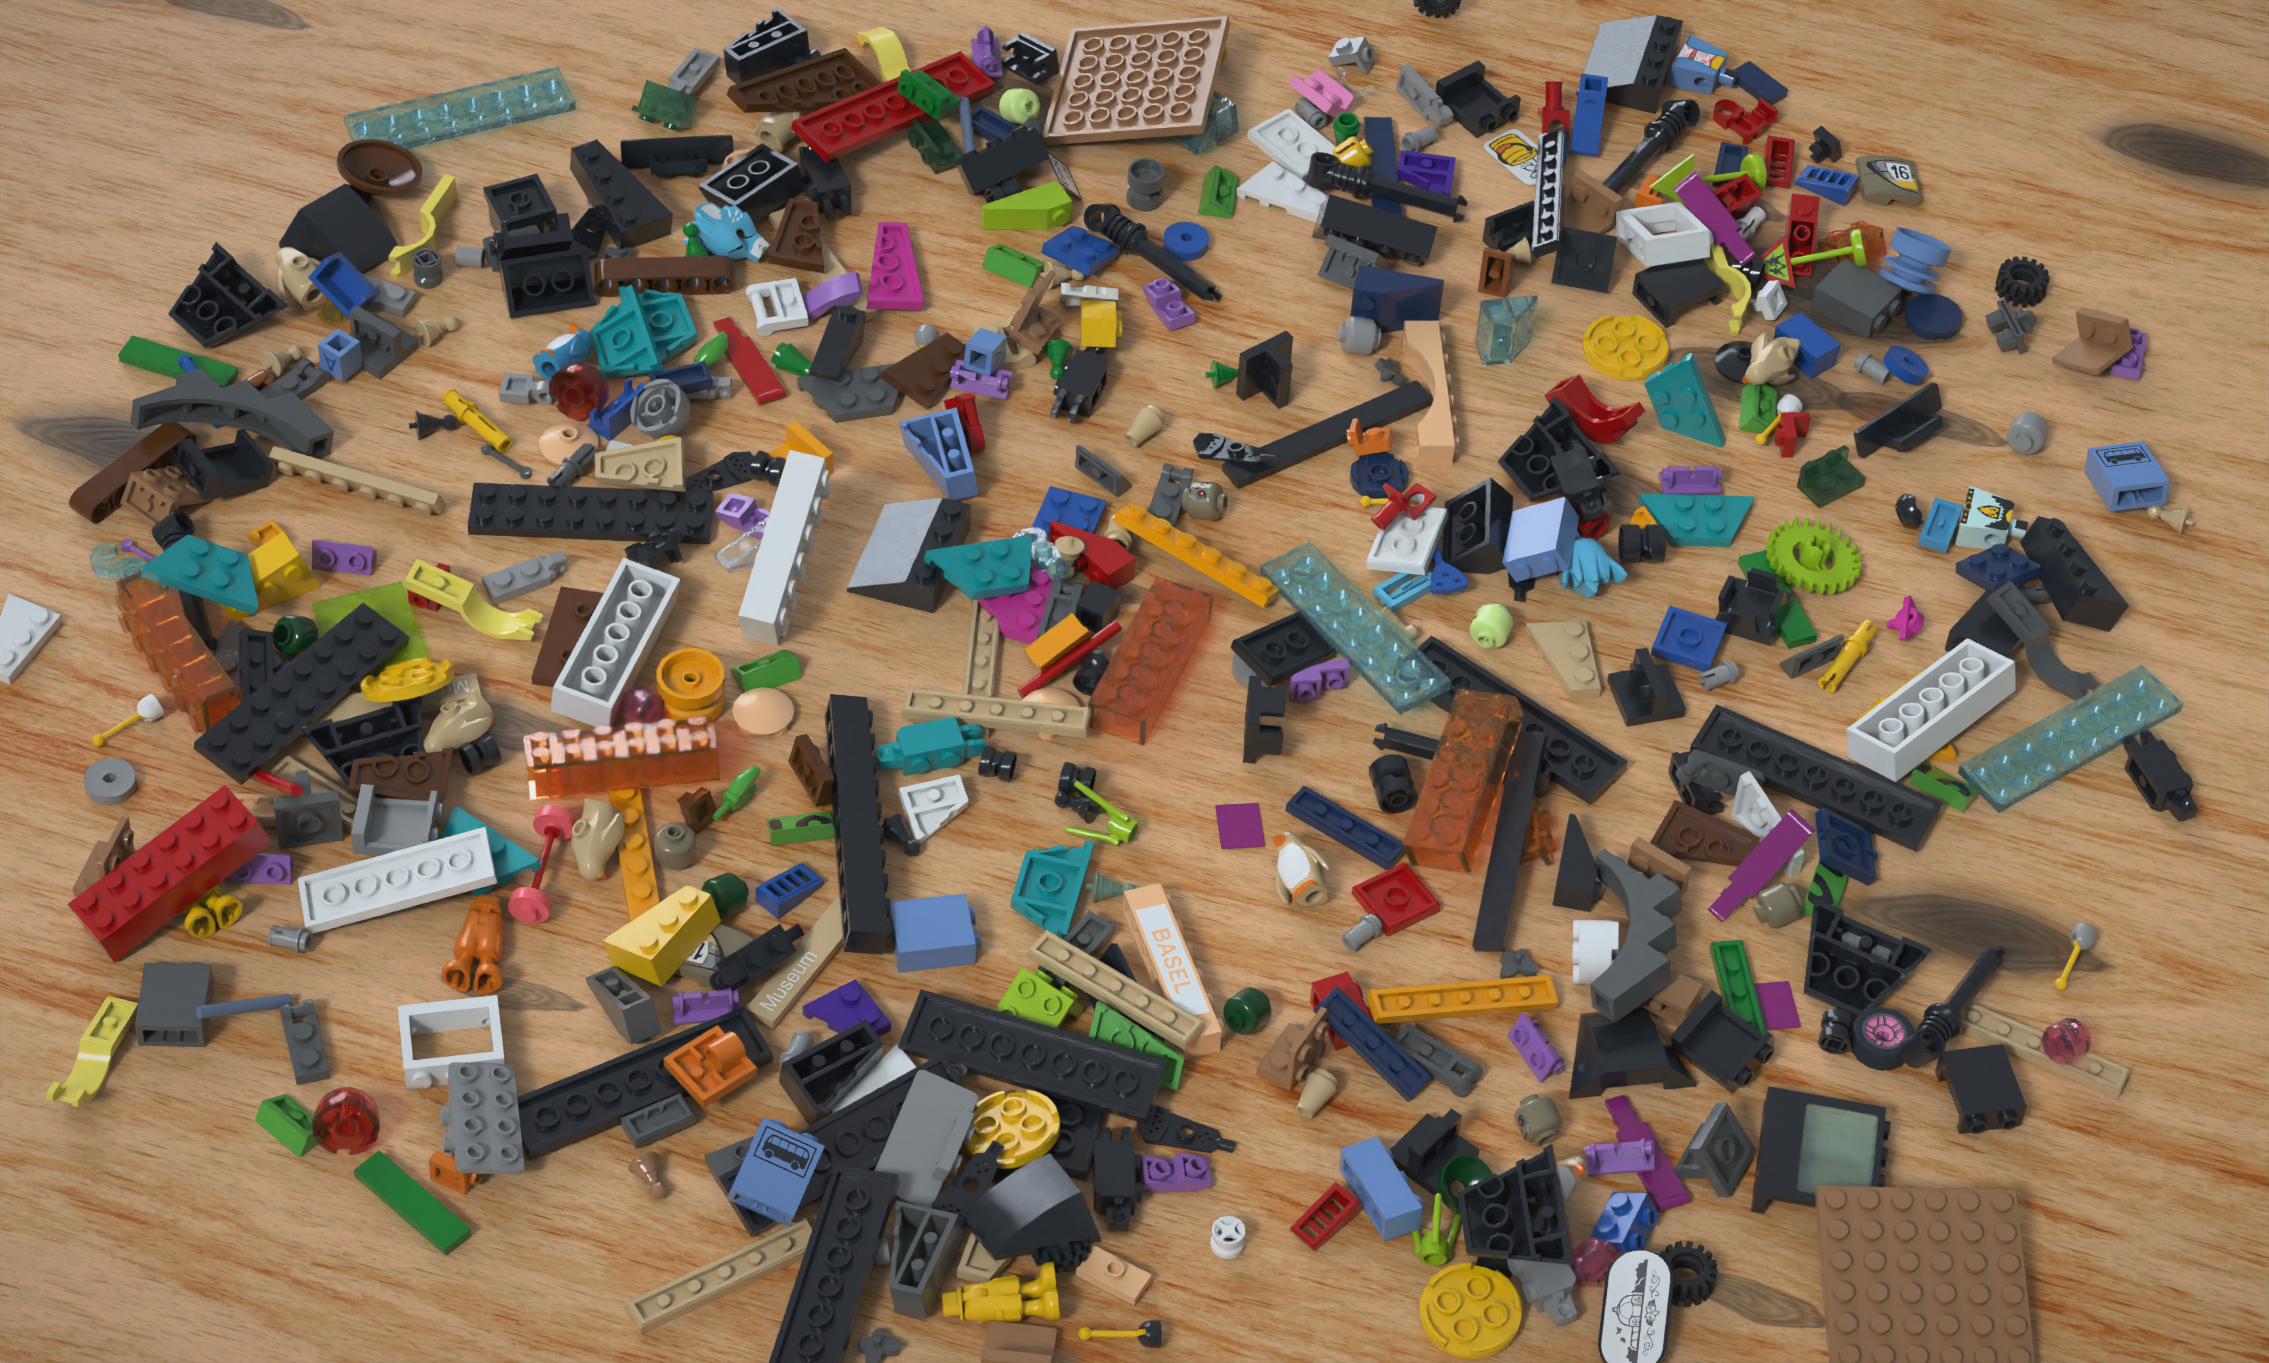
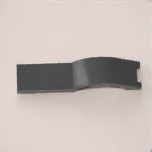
M2011 580L1986 599L2024 643L2029 665L2037 677L2047 686L2078 702L2085 696L2082 692L2087 689L2093 691L2100 685L2089 672L2079 673L2072 671L2055 656L2049 639L2051 627Z

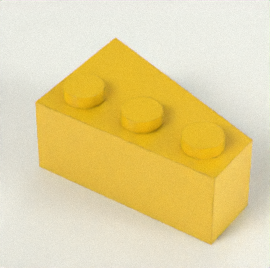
M284 531L248 554L258 600L257 612L322 587ZM220 604L234 622L252 615Z
M686 885L602 941L612 966H616L621 971L662 987L721 922L711 894Z

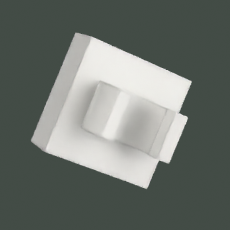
M1779 280L1768 281L1762 290L1756 292L1757 299L1750 300L1753 311H1762L1765 320H1776L1788 304Z

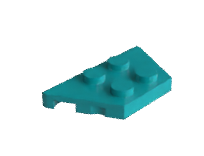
M629 285L624 290L628 295L618 307L612 304L606 311L603 319L598 321L589 332L593 338V346L602 373L608 379L656 372L664 369L639 294L632 285Z
M625 286L618 287L621 302L628 295L624 291L627 288ZM645 289L644 294L638 293L662 364L697 342V331L682 294L673 292L661 293L657 290Z
M1693 353L1685 355L1684 359L1679 363H1671L1665 366L1664 370L1657 371L1647 377L1644 385L1662 429L1717 447H1723L1726 437Z
M1640 493L1639 505L1641 507L1645 506L1655 521L1660 525H1664L1666 540L1671 546L1730 547L1735 539L1736 532L1740 530L1747 512L1751 510L1754 499L1753 496Z
M187 535L149 561L142 568L140 575L142 578L253 615L257 612L258 600L247 554Z
M1028 535L926 550L923 559L928 565L934 562L945 571L943 577L951 584L958 586L960 591L970 600L1026 592L1029 585L1032 537Z
M457 805L453 808L440 839L483 827L486 828L489 836L497 883L471 890L470 892L474 895H481L490 891L495 886L514 881V874L528 868L535 872L542 867L539 859Z
M1085 841L1084 847L1066 849L1065 845L1053 846L1047 850L1035 849L1026 851L1011 897V908L1043 930H1048L1063 939L1069 933L1093 855L1094 841Z

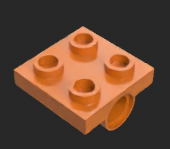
M718 1025L664 1057V1067L703 1108L757 1076V1067L746 1056L744 1045L739 1037L731 1031L725 1034Z

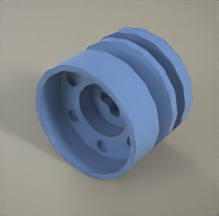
M1897 227L1890 242V247L1900 254L1899 256L1885 255L1884 261L1891 266L1882 265L1879 275L1905 290L1929 295L1934 294L1937 287L1931 281H1940L1941 276L1931 269V266L1945 267L1952 248L1929 235Z

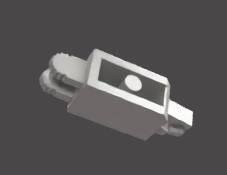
M1507 1259L1511 1273L1514 1276L1517 1275L1522 1283L1526 1300L1529 1303H1533L1538 1314L1546 1311L1557 1327L1576 1320L1577 1311L1571 1298L1576 1276L1570 1265Z

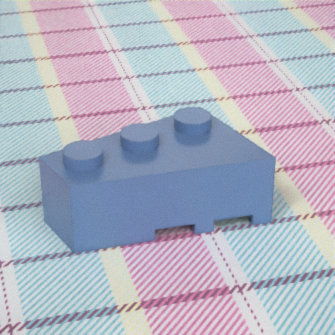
M957 408L899 421L905 447L947 499L955 501L979 495L974 469Z

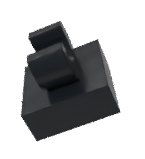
M1822 125L1813 132L1815 142L1810 145L1809 150L1813 153L1810 157L1817 164L1824 161L1826 157L1833 163L1843 157L1840 141Z

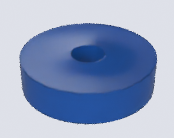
M1174 223L1164 232L1163 248L1180 261H1194L1206 254L1209 236L1207 231L1196 223Z
M1891 346L1883 357L1886 368L1894 376L1906 383L1919 385L1928 375L1929 370L1926 363L1917 354L1905 347Z

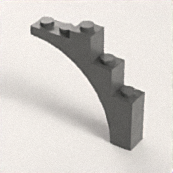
M202 368L177 376L176 385L133 399L131 424L137 430L158 424L206 422L251 431L277 442L292 452L318 459L331 454L334 431L292 391L267 400L247 380L221 388Z
M1603 849L1595 855L1598 867L1597 878L1610 888L1622 903L1630 925L1628 936L1620 954L1609 968L1590 984L1592 1007L1616 1023L1671 983V963L1666 954L1677 947L1676 926L1671 919L1682 911L1681 888L1674 881H1669L1659 873L1648 879L1645 874L1627 865L1622 858L1614 856L1606 849Z

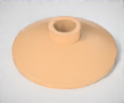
M561 422L545 430L540 438L539 447L541 454L547 461L561 466L564 458H570L585 443L592 444L594 449L598 451L599 439L595 431L585 424Z

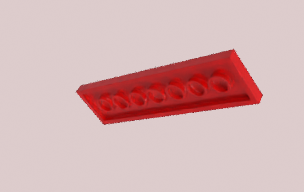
M961 51L911 71V73H915L918 70L923 71L959 98H969V102L994 92L996 84ZM899 76L795 119L792 122L791 130L825 162H829L933 117L896 91Z

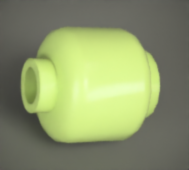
M1013 88L1007 90L1000 99V114L1004 119L1013 124L1024 125V122L1029 117L1035 119L1038 117L1040 112L1039 98L1029 89Z
M1483 605L1477 610L1471 623L1470 635L1483 648H1500L1506 643L1512 630L1513 618L1502 605Z

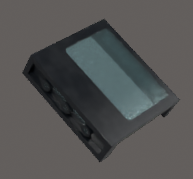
M1768 1086L1763 1105L1751 1212L1764 1214L1768 1199L1816 1208L1814 1194L1816 1186L1884 1187L1885 1175L1880 1174V1167L1885 1168L1888 1148L1882 1147L1883 1140L1888 1141L1891 1125L1890 1121H1885L1886 1107Z

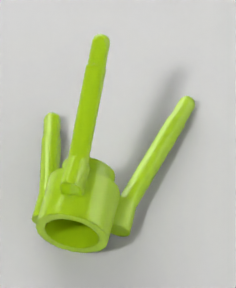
M1076 781L1074 786L1097 802L1102 811L1111 816L1107 825V830L1111 831V834L1069 826L1065 828V831L1079 836L1108 841L1116 846L1121 841L1129 844L1139 828V821L1121 812L1091 789Z
M1439 1193L1435 1195L1433 1230L1426 1232L1422 1239L1419 1230L1412 1232L1415 1244L1414 1255L1420 1257L1421 1262L1429 1266H1440L1445 1264L1447 1260L1452 1259V1247L1461 1222V1215L1456 1214L1448 1238L1445 1239V1235L1440 1232L1442 1195Z

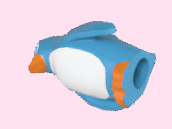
M574 323L569 325L570 334L557 337L545 349L537 352L532 359L536 372L556 386L563 382L564 374H567L571 379L583 372L585 369L582 364L588 359L593 343L592 335Z

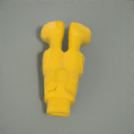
M219 884L181 912L188 914L184 922L186 930L195 938H208L215 932V921L222 930L229 928L242 913L243 904L239 898L232 894L219 897L221 887ZM200 904L208 906L213 917L207 909L200 907Z
M1054 1262L1042 1264L1039 1277L1031 1282L1020 1284L1019 1277L1011 1275L1001 1278L997 1277L991 1279V1281L965 1285L962 1287V1293L960 1286H956L957 1291L942 1293L944 1317L959 1316L960 1320L978 1321V1323L989 1321L1021 1322L1023 1316H1038L1048 1321L1060 1320ZM1021 1299H1035V1300L1022 1301Z

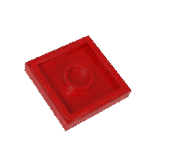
M1405 862L1352 887V895L1368 914H1373L1380 920L1382 924L1381 930L1387 937L1440 912V903Z

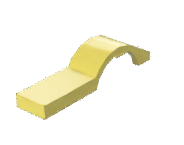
M878 27L874 30L857 33V39L862 47L867 46L869 43L873 48L884 83L899 77L904 69L911 72L903 47L893 31L885 27Z
M445 174L420 210L421 232L426 236L411 245L395 246L390 253V261H399L390 272L391 277L397 279L414 270L412 256L416 251L424 248L437 250L436 228L457 198L454 176Z
M1713 239V245L1710 246V257L1703 259L1706 266L1724 283L1723 289L1733 294L1739 300V302L1731 305L1734 319L1728 321L1727 324L1730 335L1738 336L1748 312L1751 284L1743 273L1734 267L1728 266L1722 247Z
M416 559L403 585L405 589L460 612L462 618L474 629L498 639L531 641L534 635V631L531 630L535 623L541 622L544 615L530 608L518 613L504 612L496 609L480 597L476 591L475 584L419 559Z
M107 996L80 1039L77 1059L70 1076L62 1086L58 1082L52 1083L46 1093L47 1100H58L70 1103L74 1107H80L95 1098L106 1080L113 1054L136 1019L138 1003Z

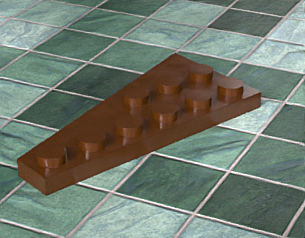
M846 48L730 86L727 96L744 113L817 111L882 83Z

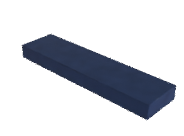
M1303 786L1286 804V812L1385 870L1393 868L1407 852L1408 845L1306 786Z
M1337 986L1314 1008L1313 1012L1315 1014L1321 1007L1328 1009L1326 1022L1329 1023V1027L1407 1102L1430 1080L1431 1076Z

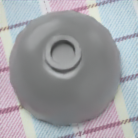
M668 379L654 380L643 387L646 391L640 397L636 395L633 399L630 409L631 421L639 431L653 439H660L668 435L677 436L689 422L691 415L690 401L684 391Z

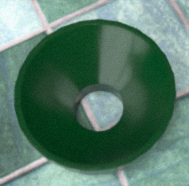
M1461 1154L1451 1158L1441 1167L1437 1176L1438 1193L1442 1195L1443 1203L1451 1211L1461 1215L1459 1200L1451 1191L1453 1180L1461 1182L1466 1189L1492 1175V1172L1476 1156Z

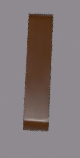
M727 256L606 258L597 261L594 265V289L598 295L603 297H619L618 287H628L629 285H632L640 294H644L645 289L657 290L661 293H680L682 295L728 294L736 286L735 263Z
M177 422L160 425L78 487L70 497V508L94 524L100 523L122 506L120 502L131 472L145 471V469L166 468V466L174 467L176 465L180 440L191 438L197 444L196 434Z

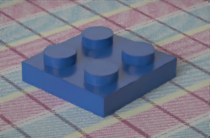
M1071 226L1044 242L1041 253L1090 276L1118 259L1120 249L1111 245L1105 239L1097 238L1087 233L1081 227Z
M1050 486L1032 525L1031 535L1048 539L1049 526L1052 521L1095 534L1105 513L1107 501Z
M1669 606L1652 646L1651 655L1702 672L1710 670L1726 632L1727 623Z

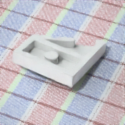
M1061 283L1060 302H1066L1067 307H1081V300L1116 301V304L1118 302V289L1089 285L1070 287L1071 283Z
M960 774L899 788V797L914 840L918 841L920 845L968 807L969 800Z

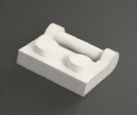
M796 278L753 284L747 287L745 292L748 300L752 302L757 319L756 329L760 336H769L777 330L808 326V315ZM770 296L776 316H767L763 303L764 297Z

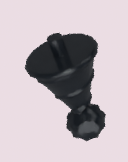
M416 410L415 423H409V429L416 428L417 437L420 440L442 426L446 430L451 431L456 428L458 421L454 415L448 414L443 419H439Z
M1063 791L1055 796L1054 802L1057 807L1065 808L1070 806L1087 824L1092 823L1097 815L1102 812L1100 805L1088 796L1071 798L1068 793Z
M895 814L890 818L884 819L882 824L884 829L883 838L905 845L904 852L910 857L920 853L921 845L918 841L911 840L902 814Z

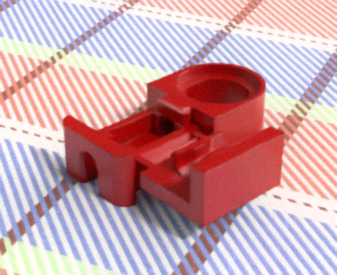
M1762 97L1758 100L1757 107L1751 110V113L1748 111L1745 113L1742 107L1728 99L1717 101L1713 111V120L1723 129L1730 128L1743 138L1742 144L1744 145L1750 144L1752 138L1755 140L1759 139L1762 129L1776 122L1778 110ZM1726 110L1730 111L1732 114L1725 115L1720 113L1719 111Z
M974 393L961 394L944 400L945 410L957 408L969 454L985 450V439L982 424H980L975 403L976 396Z

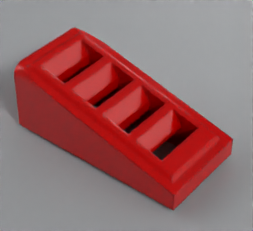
M1768 135L1763 158L1767 174L1766 185L1790 188L1795 146L1794 139ZM1772 152L1785 154L1786 156L1774 155ZM1771 160L1785 162V164L1771 162ZM1770 167L1784 169L1785 172L1770 170ZM1769 175L1784 177V179L1769 177Z
M1335 1181L1290 1227V1231L1315 1252L1361 1211L1360 1202ZM1335 1201L1344 1208L1341 1212L1332 1205ZM1327 1209L1335 1216L1334 1220L1332 1221L1322 1212ZM1316 1217L1327 1225L1324 1230L1313 1221ZM1308 1225L1319 1235L1314 1239L1303 1228Z

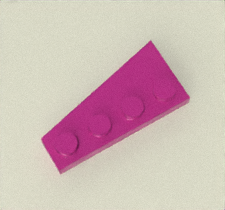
M879 222L866 309L922 310L924 299L907 223Z

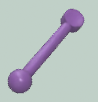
M125 539L120 544L124 552L132 551L148 561L155 558L133 546V542L130 539Z

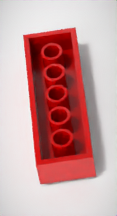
M224 785L68 903V906L82 926L115 963L272 842L260 822L230 789Z

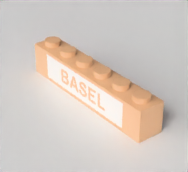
M1161 883L1124 891L1122 911L1155 993L1205 1022V1029L1186 1051L1178 1047L1179 1052L1186 1056V1059L1219 1052L1221 1038L1225 1037L1224 1024L1222 1019L1216 1018L1214 1014L1213 997L1211 993L1205 992L1203 973L1200 968H1195L1193 963L1194 954L1190 943L1185 944L1181 920L1175 919L1173 915L1174 907L1171 896L1169 894L1165 895Z

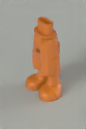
M484 895L476 897L475 903L469 908L463 928L456 937L453 953L457 959L449 960L442 968L444 982L458 992L468 991L471 982L472 964L476 961L479 962L473 983L476 994L485 995L493 993L502 985L504 975L502 970L496 966V963L501 961L504 946L502 937L503 911L500 908L501 900L499 898Z

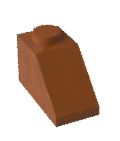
M1485 247L1478 292L1505 298L1513 277L1516 255Z

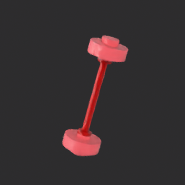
M544 805L536 811L533 827L540 836L546 838L539 860L542 867L536 871L531 888L522 887L514 890L508 903L510 914L522 922L539 924L546 921L549 917L552 901L548 895L539 890L553 841H565L571 838L573 835L572 827L576 823L574 814L564 807Z

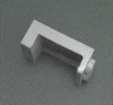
M361 784L351 831L353 854L380 856L439 840V828H436L437 822L443 821L444 803H439L438 791H431L429 801L375 797L374 785Z

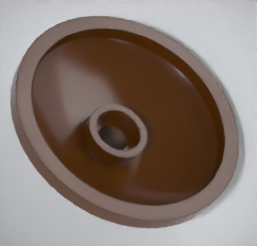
M377 139L353 141L342 147L337 156L336 165L341 176L350 185L368 194L376 196L401 195L413 190L421 180L422 166L419 160L407 149L388 141Z

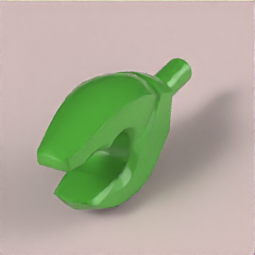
M722 331L701 347L693 361L695 363L706 361L708 368L712 366L726 351L729 345L728 335Z
M753 766L745 770L731 782L728 790L722 796L723 805L712 815L715 821H718L728 810L737 811L750 801L757 788L754 781L761 772L759 767Z

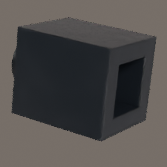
M1094 581L1076 604V618L1083 627L1086 626L1088 630L1094 633L1099 632L1112 623L1119 614L1121 592Z

